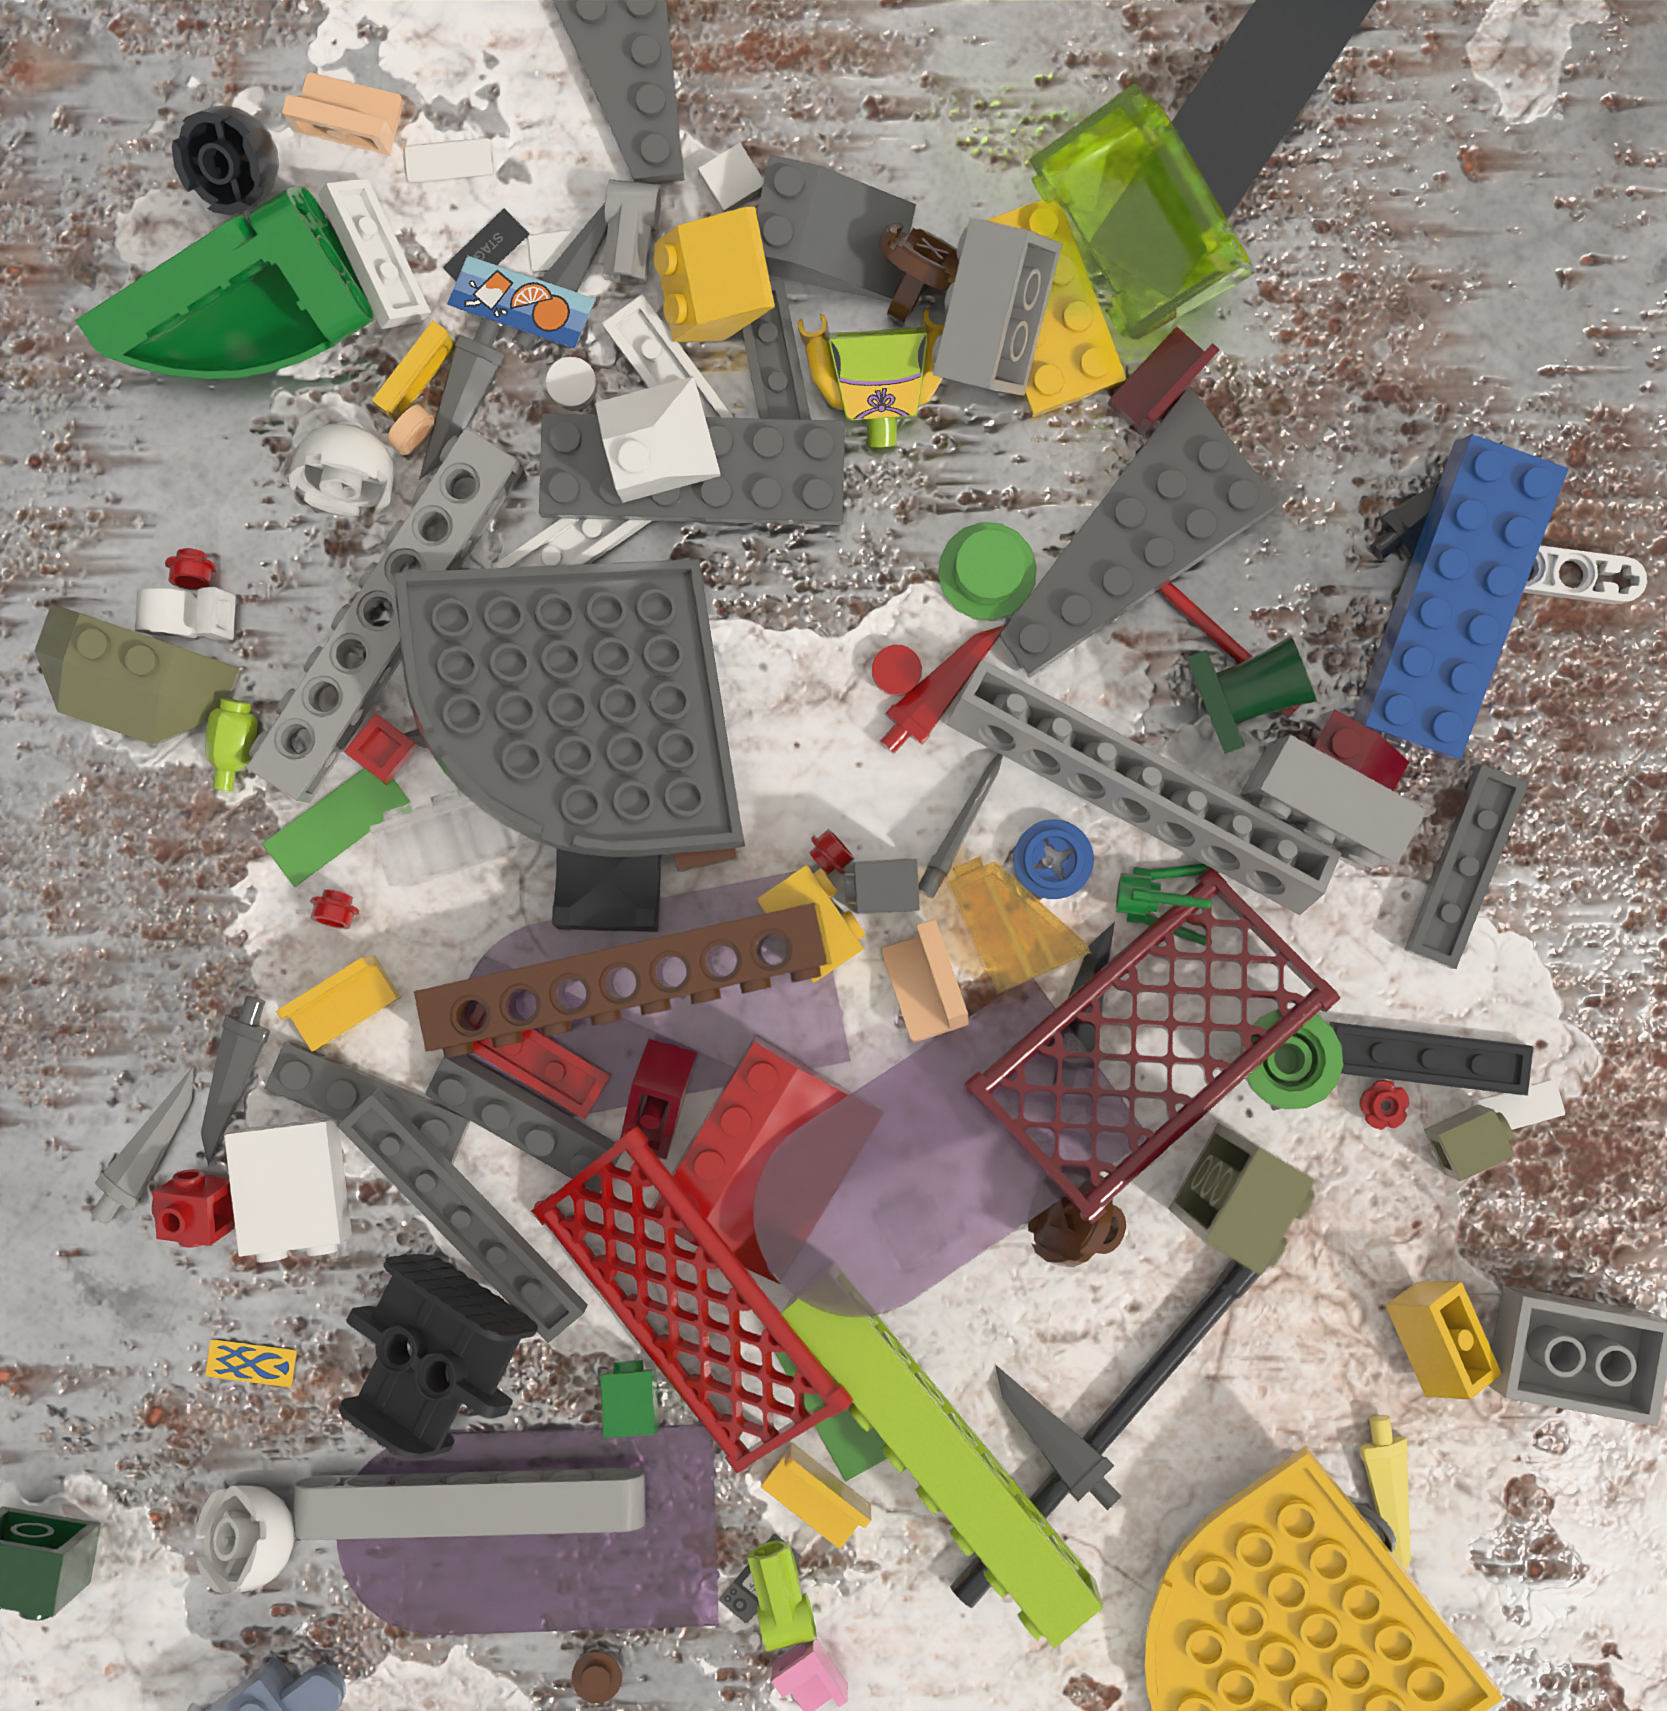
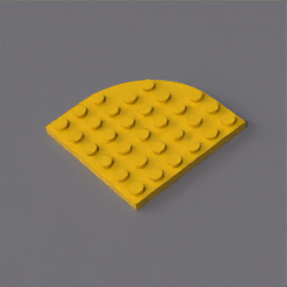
M1307 1446L1224 1502L1198 1524L1185 1538L1169 1561L1151 1603L1146 1627L1144 1658L1146 1688L1152 1711H1487L1503 1700L1500 1688Z

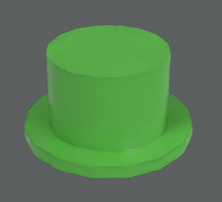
M980 522L964 527L948 541L939 559L938 579L944 597L956 611L974 620L995 621L1012 615L1030 596L1036 583L1037 564L1031 546L1019 532L1001 523Z
M1278 1009L1260 1017L1253 1026H1260L1268 1030L1281 1018ZM1316 1014L1245 1079L1250 1089L1268 1104L1282 1109L1308 1108L1323 1101L1337 1086L1343 1068L1342 1046L1333 1028ZM1251 1037V1044H1253L1258 1039V1037Z

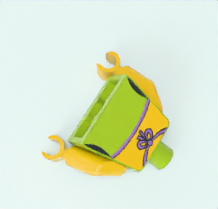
M927 307L924 310L920 327L835 333H829L827 319L823 314H819L822 324L821 328L813 333L807 332L803 319H799L798 330L802 342L806 345L805 350L812 381L832 408L845 410L847 420H866L867 444L869 447L897 445L896 418L917 416L919 405L926 404L933 397L943 378L933 376L935 364L933 363L932 353L936 339L943 333L947 312L945 313L944 324L936 325L930 321L928 316L930 307Z

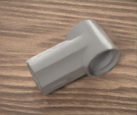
M614 179L608 181L605 199V223L608 226L602 272L605 280L626 286L646 284L652 231H657L660 217V185Z

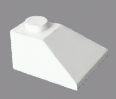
M694 376L595 402L602 440L615 488L623 503L721 476Z

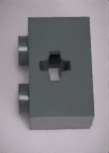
M917 858L854 862V873L844 874L846 904H856V914L920 911Z

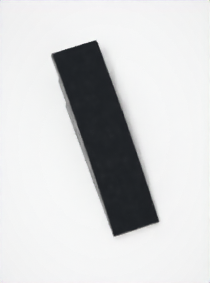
M1255 0L1101 224L1088 247L1172 303L1377 0Z

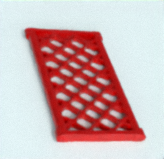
M637 1125L634 1128H628L624 1136L615 1142L613 1147L556 1193H552L544 1201L536 1202L531 1212L542 1226L546 1224L726 1454V1461L736 1473L746 1470L753 1462L813 1426L843 1410H847L854 1399L841 1383L837 1385L649 1147L647 1144L649 1139ZM624 1150L635 1162L631 1166V1171L618 1168L612 1163V1160ZM597 1173L601 1178L602 1193L587 1189L584 1182ZM612 1178L625 1181L631 1186L632 1203L619 1199L614 1195ZM652 1185L667 1203L663 1212L648 1208L644 1204L643 1187H651ZM569 1195L573 1200L574 1215H567L565 1217L557 1207V1204ZM584 1200L601 1206L604 1224L587 1218ZM614 1209L631 1215L633 1218L634 1234L620 1230L616 1226ZM644 1218L662 1225L665 1243L647 1237L645 1234ZM686 1227L700 1244L696 1249V1253L677 1246L675 1228L681 1229ZM586 1231L603 1237L606 1255L600 1254L596 1256L583 1240ZM616 1240L629 1244L634 1248L636 1264L623 1261L618 1257ZM646 1250L658 1253L664 1257L666 1274L654 1271L648 1267L646 1263ZM676 1259L690 1263L695 1267L697 1284L685 1281L678 1276ZM719 1268L732 1285L728 1294L714 1290L708 1285L707 1269L715 1270ZM617 1271L629 1274L635 1278L637 1282V1295L630 1294L627 1296L614 1279ZM647 1280L660 1284L666 1289L667 1304L650 1298ZM678 1291L691 1294L697 1299L698 1315L685 1311L679 1306ZM708 1300L724 1305L728 1309L729 1325L713 1320L710 1317ZM739 1310H752L765 1327L761 1335L746 1331L741 1327ZM649 1311L663 1315L667 1319L669 1335H658L645 1319ZM679 1321L697 1328L699 1332V1345L686 1341L680 1336ZM709 1331L723 1335L729 1340L730 1355L716 1351L711 1347ZM740 1341L756 1346L761 1351L762 1366L743 1359ZM680 1351L698 1358L700 1374L689 1375L677 1359ZM784 1351L798 1369L794 1377L774 1369L772 1365V1352L781 1353ZM711 1362L723 1365L730 1370L731 1385L717 1381L712 1377ZM741 1372L760 1379L763 1396L743 1388ZM773 1383L792 1390L794 1393V1407L781 1403L774 1398ZM711 1391L724 1395L731 1400L732 1415H721L708 1399ZM804 1393L809 1395L817 1393L824 1403L808 1411L805 1408ZM742 1402L756 1406L762 1411L763 1425L748 1421L743 1416ZM773 1413L787 1417L792 1422L777 1430L773 1423ZM743 1432L759 1437L761 1441L747 1448L739 1437Z

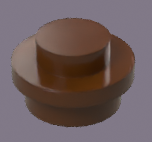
M591 1650L581 1655L576 1661L572 1670V1685L575 1692L583 1700L591 1703H603L613 1698L620 1689L623 1672L620 1662L613 1654L605 1650Z

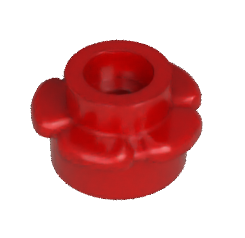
M192 548L179 549L176 552V556L168 557L165 560V567L169 568V582L176 587L187 590L209 587L211 576H213V572H216L217 568L212 561L207 559L208 556L205 552Z
M827 829L819 837L815 835L811 837L815 847L809 854L828 875L835 869L840 874H845V867L855 858L843 842L830 829Z
M325 889L323 890L322 897L315 896L310 899V903L313 904L310 918L317 923L329 927L350 929L354 915L358 916L360 912L357 907L351 905L353 897L343 892Z
M1388 1080L1376 1081L1362 1093L1360 1110L1365 1116V1121L1371 1127L1383 1130L1389 1126L1394 1129L1402 1125L1407 1118V1112L1405 1111L1410 1105L1408 1094L1403 1088L1395 1087L1393 1082ZM1383 1101L1389 1102V1108L1387 1110H1383L1381 1108V1103Z

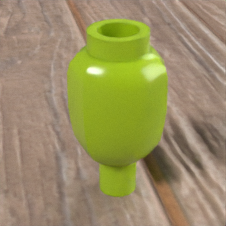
M221 698L220 707L215 708L209 714L205 734V754L210 764L215 768L214 789L233 791L236 772L245 768L251 760L249 751L257 737L258 723L255 716L250 713L252 705L250 702Z

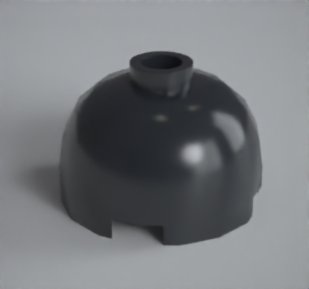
M223 105L213 106L184 118L179 138L172 142L174 168L187 192L195 190L202 200L211 204L207 209L214 213L226 215L245 211L263 200L274 187L279 169L278 149L272 135L262 122L240 108Z

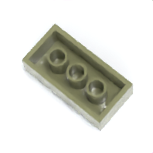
M1217 1123L1168 1210L1205 1243L1262 1276L1267 1265L1270 1267L1275 1266L1285 1252L1288 1239L1284 1236L1295 1218L1298 1220L1302 1219L1310 1209L1315 1197V1192L1311 1189L1317 1180Z

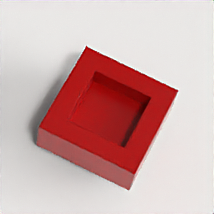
M375 713L345 749L344 753L387 786L418 746Z

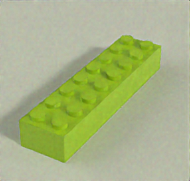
M835 1262L788 1301L781 1314L837 1385L841 1383L854 1400L848 1408L852 1416L867 1432L872 1428L878 1432L886 1443L882 1447V1451L890 1463L900 1473L906 1469L909 1470L919 1483L915 1490L922 1502L933 1514H937L940 1510L945 1514L953 1525L949 1532L954 1541L967 1556L976 1552L987 1567L983 1574L989 1584L1000 1597L1005 1598L1008 1594L1011 1595L1022 1610L1018 1613L1020 1621L1037 1641L1044 1636L1055 1649L1104 1608L1098 1585L1093 1575Z

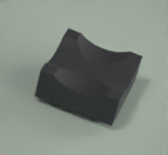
M556 848V884L552 909V925L558 930L658 932L662 855L605 857L585 855Z

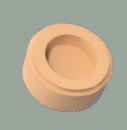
M419 404L410 407L392 426L387 436V443L401 455H408L414 452L431 433L434 426V417Z

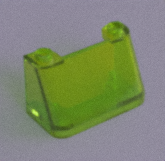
M1135 83L1029 159L1037 173L1032 177V182L1037 192L1047 204L1055 201L1059 206L1067 210L1112 288L1114 295L1111 296V301L1114 307L1108 310V314L1112 323L1123 337L1129 334L1132 339L1138 340L1236 286L1256 272L1245 248L1168 115L1154 96Z

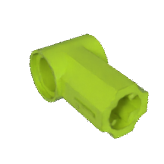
M774 1540L762 1543L757 1548L749 1551L747 1559L759 1605H757V1615L762 1640L767 1653L817 1640L812 1607L808 1594L802 1593L790 1541L781 1542Z

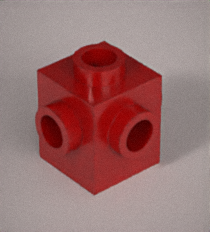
M198 1169L183 1170L175 1173L171 1180L152 1192L151 1211L155 1218L156 1239L178 1242L180 1246L187 1248L202 1245L212 1246L235 1228L229 1178L207 1176L202 1170Z

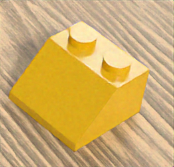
M743 207L677 225L653 244L654 266L660 276L664 296V316L669 323L673 342L725 341L775 307L755 207Z

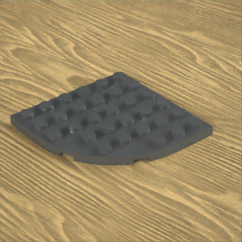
M699 559L394 573L404 678L409 704L416 725L429 751L443 772L482 811L506 827L530 839L558 849L585 855L639 857L741 847L744 842Z

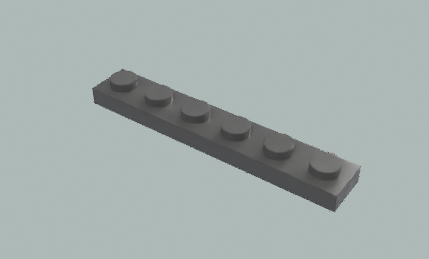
M379 1088L372 1092L337 1125L509 1304L515 1306L520 1312L526 1313L530 1319L538 1324L537 1333L547 1343L551 1342L584 1314L588 1304Z

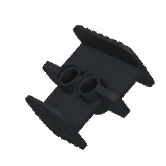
M403 1254L386 1258L383 1267L392 1277L377 1307H354L346 1319L349 1326L376 1344L377 1359L359 1395L343 1399L338 1410L343 1419L349 1421L356 1429L363 1431L369 1438H373L380 1446L390 1450L392 1454L419 1460L430 1456L434 1457L437 1454L445 1453L452 1449L455 1441L448 1431L462 1404L476 1414L488 1419L508 1414L513 1400L499 1390L497 1386L520 1340L533 1337L538 1330V1324L530 1319L526 1313L520 1312L515 1306L508 1304L503 1298L493 1294L488 1288L479 1285V1282L467 1277V1274L461 1270L458 1271L453 1265L440 1260V1258L434 1255ZM408 1339L410 1340L412 1345L411 1356L407 1349ZM447 1365L451 1371V1383L446 1378Z

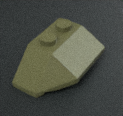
M53 604L50 605L35 648V654L57 712L153 745L160 744L207 723L210 712L220 707L221 698H232L242 670L176 645Z

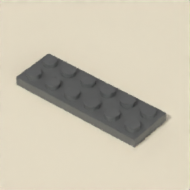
M541 413L539 515L541 518L842 525L845 421L705 417L721 476L623 503L615 488L602 440L598 415Z

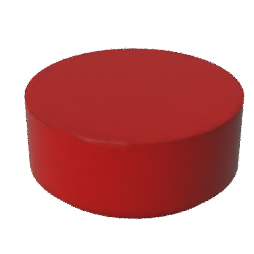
M890 645L883 648L876 655L872 664V678L875 685L883 693L891 696H902L912 691L917 686L922 674V665L918 655L904 645Z

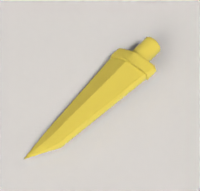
M1374 1415L1369 1418L1372 1442L1359 1447L1360 1456L1366 1470L1376 1513L1388 1523L1396 1538L1395 1549L1392 1554L1403 1568L1407 1570L1411 1560L1407 1439L1404 1436L1392 1437L1389 1416ZM1381 1531L1382 1537H1383V1541H1385L1384 1534H1383V1532Z

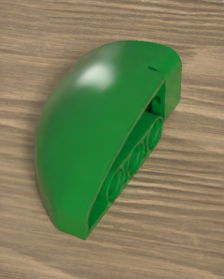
M296 186L287 188L250 212L248 219L242 214L222 224L76 319L75 322L93 348L109 359L169 376L227 379L269 373L301 363L335 346L373 322L374 314L329 219L314 196L305 187Z

